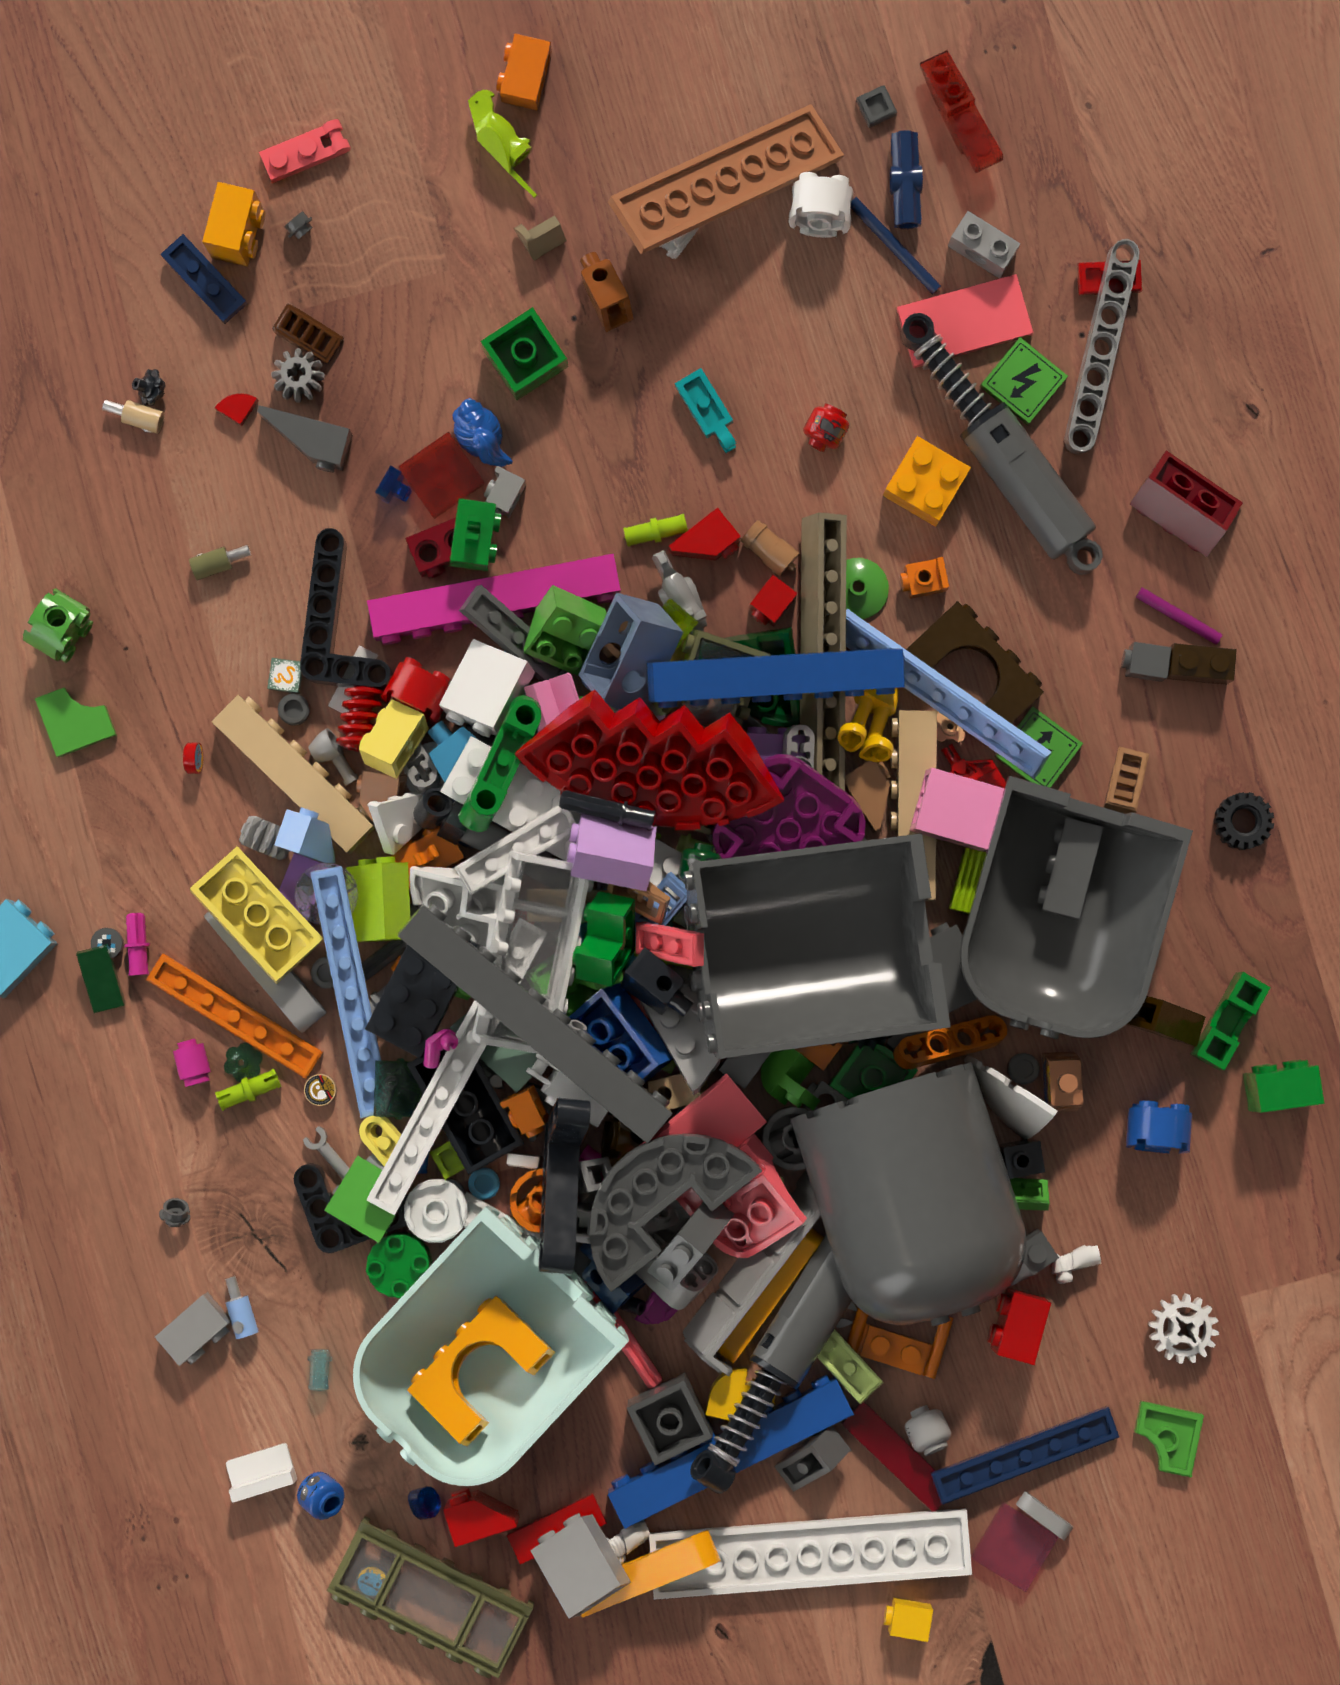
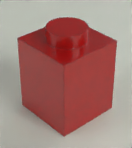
M772 575L750 603L749 609L753 611L751 616L763 626L769 623L774 627L796 599L798 593L775 575Z

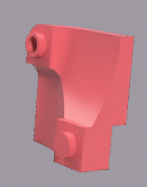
M752 1134L737 1148L750 1156L762 1168V1172L722 1203L734 1213V1216L713 1242L722 1252L737 1258H749L804 1224L807 1219L780 1179L772 1161L774 1157L755 1134ZM692 1187L676 1199L690 1217L703 1202Z

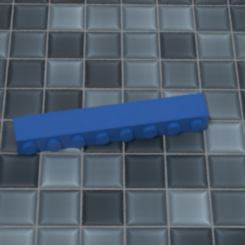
M899 648L647 663L649 701L658 702V708L677 707V701L687 700L690 701V706L709 705V699L720 698L721 704L740 703V697H752V702L771 701V695H783V700L803 699L802 693H814V698H832L834 691H845V696H864V690L876 689V694L878 695L895 694V688L905 687L903 649Z
M824 1375L810 1383L812 1388L802 1393L799 1389L794 1390L782 1397L784 1402L774 1407L768 1406L765 1411L767 1418L761 1417L758 1422L760 1429L755 1428L751 1434L754 1440L748 1439L744 1445L747 1451L741 1450L737 1456L740 1462L736 1467L734 1466L736 1473L854 1415L836 1377L834 1376L829 1379L828 1375ZM714 1432L711 1439L660 1464L654 1465L653 1461L639 1468L641 1473L632 1478H629L628 1474L611 1482L612 1488L608 1489V1496L624 1529L707 1488L691 1477L690 1469L699 1453L708 1450L709 1444H716Z

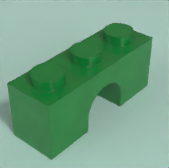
M1236 972L1200 1035L1197 1047L1194 1046L1190 1055L1217 1070H1225L1240 1044L1238 1038L1242 1029L1251 1016L1256 1015L1271 987L1245 972Z

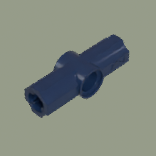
M903 130L891 134L892 166H890L889 173L890 194L893 195L894 228L913 229L921 227L920 194H922L923 172L922 165H919L918 132Z

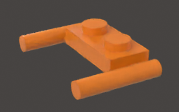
M857 1308L847 1343L858 1355L918 1375H924L932 1379L936 1378L953 1323V1317H950L951 1321L938 1325L933 1344H929L866 1324L868 1315L860 1308Z

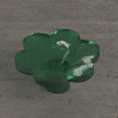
M241 1043L238 1047H230L227 1050V1061L224 1063V1070L228 1074H233L236 1081L241 1082V1079L245 1077L253 1078L260 1074L259 1064H261L263 1056L261 1052L254 1050L252 1045ZM241 1059L244 1061L243 1065L239 1063Z

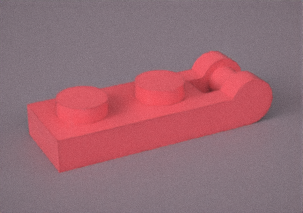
M338 119L330 120L319 128L260 151L259 154L272 184L349 152L351 147L348 140L342 136L341 131L343 128ZM330 137L332 141L331 146L324 148L321 140Z

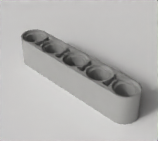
M210 912L204 915L212 928L301 1033H304L327 1013L293 970L276 984Z

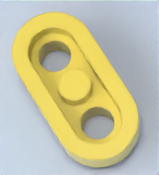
M382 1115L367 1117L363 1120L359 1129L360 1138L380 1163L385 1166L402 1134L387 1117ZM378 1125L382 1128L381 1136L376 1134V1127Z

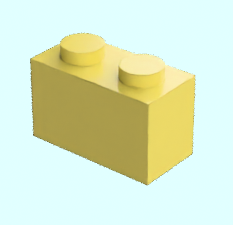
M391 699L388 706L381 709L378 713L376 724L371 732L366 733L360 742L359 751L364 764L397 779L429 729L424 714Z

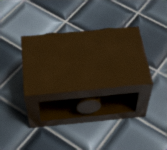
M1177 643L1170 646L1172 648L1167 679L1223 685L1234 681L1237 649Z

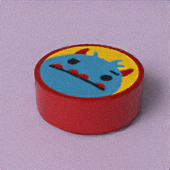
M188 742L184 747L183 766L188 774H200L202 771L203 749L201 743Z

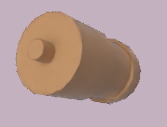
M757 520L742 537L741 542L744 544V547L755 553L779 577L787 569L793 572L797 567L793 562L800 553L783 538L780 539L765 523Z

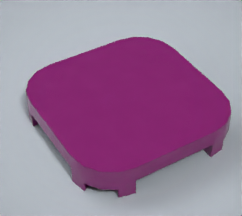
M776 754L765 758L763 762L783 795L784 802L750 818L746 816L732 820L730 824L723 826L715 824L713 828V846L716 853L724 859L862 841L865 836V817L861 806L852 796L808 764L792 755Z

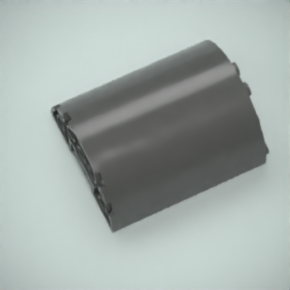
M922 833L693 862L689 867V871H684V883L687 890V906L684 907L685 923L689 931L704 933V966L692 967L693 972L688 974L691 992L696 991L698 1017L699 1021L703 1022L709 1054L713 1053L716 1058L723 1059L950 1027L941 963L933 962L925 900L932 897Z

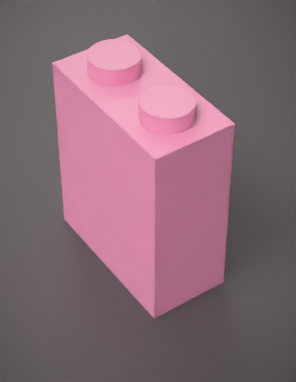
M936 768L927 769L909 831L922 833V835L978 851H985L989 846L1004 788Z

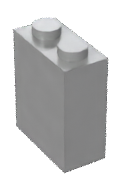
M580 1513L573 1515L563 1522L564 1529L558 1533L552 1530L538 1539L539 1545L530 1550L568 1619L582 1615L631 1583L593 1514L582 1517Z

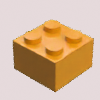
M217 182L202 240L211 258L247 267L250 258H255L258 248V240H255L257 229H262L266 212L262 210L263 207L254 190Z
M917 436L887 485L883 496L936 527L971 467Z

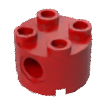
M406 657L404 662L398 663L381 698L386 704L389 703L390 699H393L423 713L426 722L430 720L431 726H434L438 723L443 712L439 704L451 679L439 671H434L432 674L422 669L423 665L417 660Z

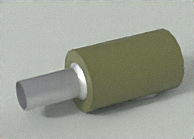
M248 545L231 551H227L225 546L189 558V563L198 581L232 569L233 561L250 556L251 553Z

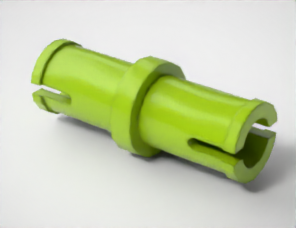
M684 513L657 520L655 517L651 518L650 522L623 527L628 547L655 540V543L662 542L661 538L688 531Z
M271 1069V1071L251 1079L245 1077L241 1079V1083L215 1092L221 1110L224 1111L246 1100H249V1102L255 1101L256 1096L276 1088H281L282 1086L275 1069Z

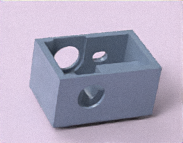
M616 592L579 676L591 691L595 689L611 707L622 709L639 697L649 706L652 702L649 701L647 663L670 661L683 631L659 604ZM628 621L626 629L619 632L620 625ZM609 643L619 644L621 647L619 658L613 663H602L599 659L601 649Z

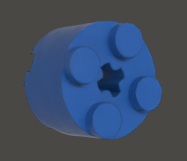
M1144 1100L1139 1101V1104H1132V1107L1128 1109L1126 1147L1131 1148L1135 1146L1134 1150L1155 1153H1170L1171 1148L1179 1149L1178 1154L1190 1153L1192 1113L1189 1112L1190 1106L1170 1104V1107L1159 1108L1158 1102Z

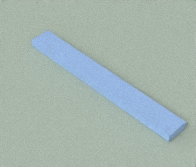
M849 609L846 610L847 648L852 651L889 648L903 649L904 688L1033 779L1039 775L1052 753L1050 750Z
M342 866L313 871L310 874L360 1118H367L379 1115L378 1111L381 1109V1106L378 1102L385 1110L387 1109L388 1105L386 1103L388 1099H384L387 1095L381 1091L383 1090L382 1088L379 1089V1083L387 1094L388 1091L381 1082L385 1079V1076L383 1077L380 1073L383 1068L379 1070L382 1067V1064L379 1065L382 1061L377 1036L365 1030L372 1012ZM380 1092L382 1093V1096L384 1094V1097L382 1099H380V1096L378 1097ZM389 1105V1108L387 1110V1112L389 1113L392 1112V1110H390L391 1105Z

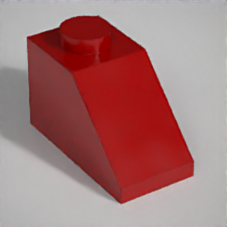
M717 507L668 546V551L672 556L716 561L723 556L724 559H727L740 548L737 544L740 542L741 536Z

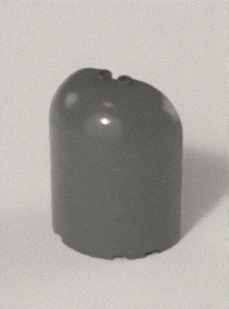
M1008 776L962 937L960 963L964 979L973 995L985 1007L1003 1017L1011 1019L1010 1026L1027 1031L1029 1025L1041 1028L1040 1035L1059 1039L1060 1034L1080 1038H1095L1111 1034L1131 1021L1146 999L1193 830L1133 812L1127 814L1070 798L1071 794ZM1066 818L1103 827L1079 921L1041 912L1043 904L1037 903L1042 885H1049L1051 874L1045 872L1050 854H1057L1059 843L1053 842L1057 825H1064Z
M972 1062L877 1089L851 1098L846 1102H837L791 1119L841 1281L851 1300L864 1313L888 1324L912 1325L931 1321L933 1327L951 1321L949 1315L961 1312L962 1317L980 1312V1304L1000 1295L1016 1279L1025 1259L1027 1248L1026 1230Z

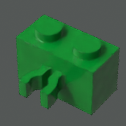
M459 498L450 566L488 571L489 563H495L497 544H491L493 532H499L502 515L496 513L495 503Z

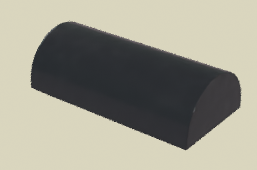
M444 1049L440 1051L439 1065L447 1052ZM423 1057L421 1059L416 1058L409 1062L407 1066L424 1094L437 1068H427L424 1066ZM479 1062L475 1065L442 1127L468 1175L524 1144L517 1129L511 1124L505 1108L502 1109L501 1101Z

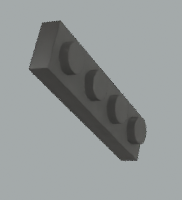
M482 585L475 587L459 610L507 653L528 661L535 671L534 676L540 682L568 672L524 653L523 649L530 627Z

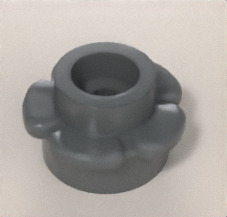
M303 211L284 226L289 232L288 237L291 238L295 235L300 239L313 228L309 224L312 217L308 218Z
M179 1198L169 1199L164 1203L163 1209L160 1210L159 1217L161 1220H165V1223L170 1227H180L188 1223L191 1218L189 1215V1205L186 1201Z

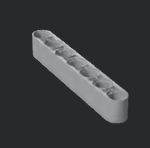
M1129 239L1118 241L1109 250L1106 257L1064 436L1065 447L1073 454L1087 452L1096 442L1140 251L1138 245ZM1124 248L1130 253V261L1128 263H1122L1117 259V249ZM1110 279L1121 281L1123 284L1122 293L1115 294L1110 290ZM1109 309L1115 313V324H1106L1102 320L1101 314L1103 310ZM1096 340H1103L1108 344L1109 352L1107 355H1100L1095 351L1094 343ZM1095 370L1100 373L1102 382L1099 386H1093L1088 382V371ZM1082 401H1089L1094 405L1093 416L1087 417L1081 413L1080 404ZM1075 431H1081L1087 436L1085 447H1078L1074 444L1073 434Z

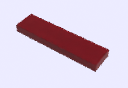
M859 1403L853 1410L854 1415L844 1419L841 1424L932 1512H936L942 1505L930 1474L936 1470L867 1403Z

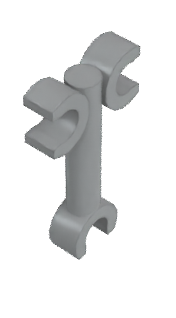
M318 1126L316 1131L321 1136L319 1143H312L308 1137H305L303 1142L307 1148L317 1149L337 1174L344 1179L350 1168L327 1142L328 1135L326 1130ZM339 1185L336 1188H334L332 1192L333 1194L336 1192Z

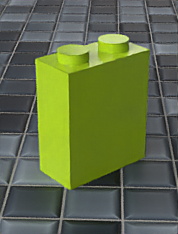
M377 857L376 859L358 860V866L346 867V879L349 881L347 890L356 884V887L349 893L348 899L357 942L402 940L398 937V932L410 919L408 862H395V857Z

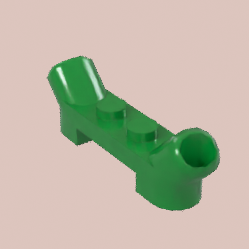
M525 695L517 696L509 706L504 721L458 816L461 824L469 830L475 832L486 831L506 797L507 790L521 762L515 756V752L534 736L541 720V706L533 698Z

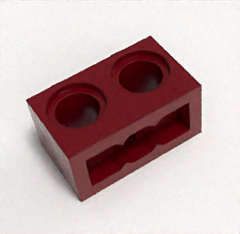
M456 517L405 538L421 577L427 575L429 579L444 574L446 572L445 568L450 566L452 548L449 545L454 535ZM426 548H434L437 550V557L431 562H425L421 560L422 551Z

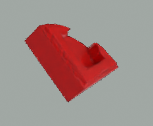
M233 394L222 399L215 406V410L243 426L259 400L249 394Z

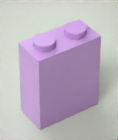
M581 813L578 824L572 823L569 835V842L572 843L569 845L566 862L572 863L571 876L647 891L654 866L656 827L653 826L650 831L627 824L619 826V822Z

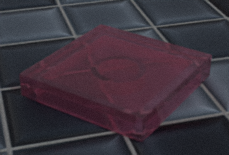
M1003 1502L972 1552L971 1558L1026 1592L1059 1537Z

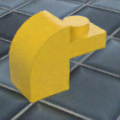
M733 1368L730 1376L722 1373L716 1378L708 1396L705 1410L707 1416L729 1420L727 1415H734L737 1410L734 1404L741 1403L742 1401L741 1392H748L750 1389L748 1381H746L748 1375L747 1368Z

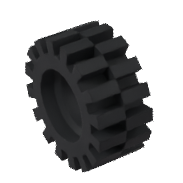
M1250 792L1237 793L1223 800L1220 803V807L1214 813L1216 818L1213 819V824H1216V835L1219 834L1221 842L1227 843L1228 847L1232 849L1246 850L1263 844V841L1270 837V830L1274 828V823H1272L1274 813H1270L1269 808L1271 806L1269 803L1265 804L1263 802L1264 798L1255 796L1254 793ZM1239 809L1249 810L1255 817V826L1249 833L1238 832L1232 824L1233 815Z

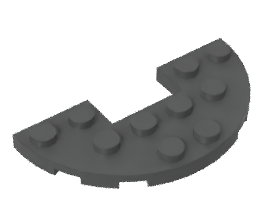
M683 1133L659 1137L627 1153L613 1166L602 1181L595 1196L590 1216L589 1235L593 1259L602 1280L612 1292L661 1253V1248L644 1229L643 1225L692 1187L708 1208L713 1211L760 1174L762 1168L750 1156L734 1145L721 1139L700 1134Z

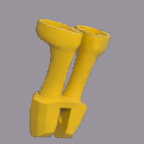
M895 688V694L881 695L876 694V689L864 690V696H854V701L858 704L857 711L851 723L841 726L838 741L849 752L860 749L859 757L864 760L884 762L891 758L894 751L891 741L883 737V731L888 718L896 713L898 688ZM871 712L873 713V718L867 734L865 724Z

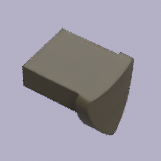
M555 216L529 231L522 224L513 228L534 261L567 241L561 224Z

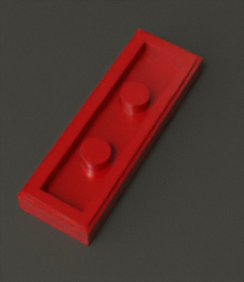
M594 1493L508 1533L507 1538L519 1564L521 1565L534 1559L530 1550L539 1545L538 1539L552 1530L558 1533L564 1529L563 1522L575 1514L580 1513L581 1517L593 1514L600 1527L607 1524Z

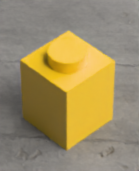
M893 1597L892 1606H886L883 1624L888 1626L890 1636L928 1642L933 1608L928 1603Z

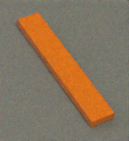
M162 953L146 981L305 1079L309 1077L323 1054V1051L164 953Z

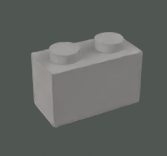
M207 1292L157 1334L155 1338L179 1366L186 1361L192 1365L205 1353L202 1347L207 1342L212 1340L214 1343H217L229 1332L226 1326L231 1320Z

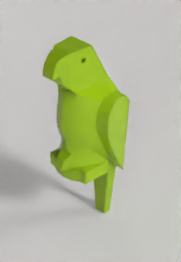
M490 90L478 91L468 100L477 134V141L526 191L536 198L538 195L513 170L531 153L530 140L518 138L511 124L499 114L494 113L492 97H495V94Z

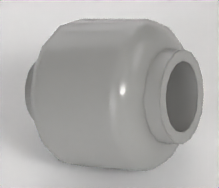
M925 1405L910 1412L912 1418L906 1422L905 1430L915 1451L924 1452V1455L927 1456L948 1447L947 1441L951 1438L952 1434L941 1410H929L928 1405Z

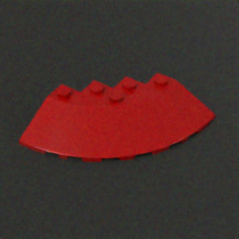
M594 689L570 705L515 752V756L532 774L543 783L547 781L550 785L561 791L560 795L564 790L622 804H624V801H628V805L656 811L654 826L675 827V830L701 829V826L714 824L719 826L727 825L732 820L746 816L748 818L756 816L784 802L783 795L753 742L730 712L706 728H703L686 705H683L659 721L640 697L614 713Z

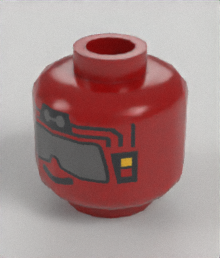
M825 403L824 407H815L803 428L804 434L810 438L808 445L821 452H824L826 448L837 449L850 426L849 422L845 419L847 414Z

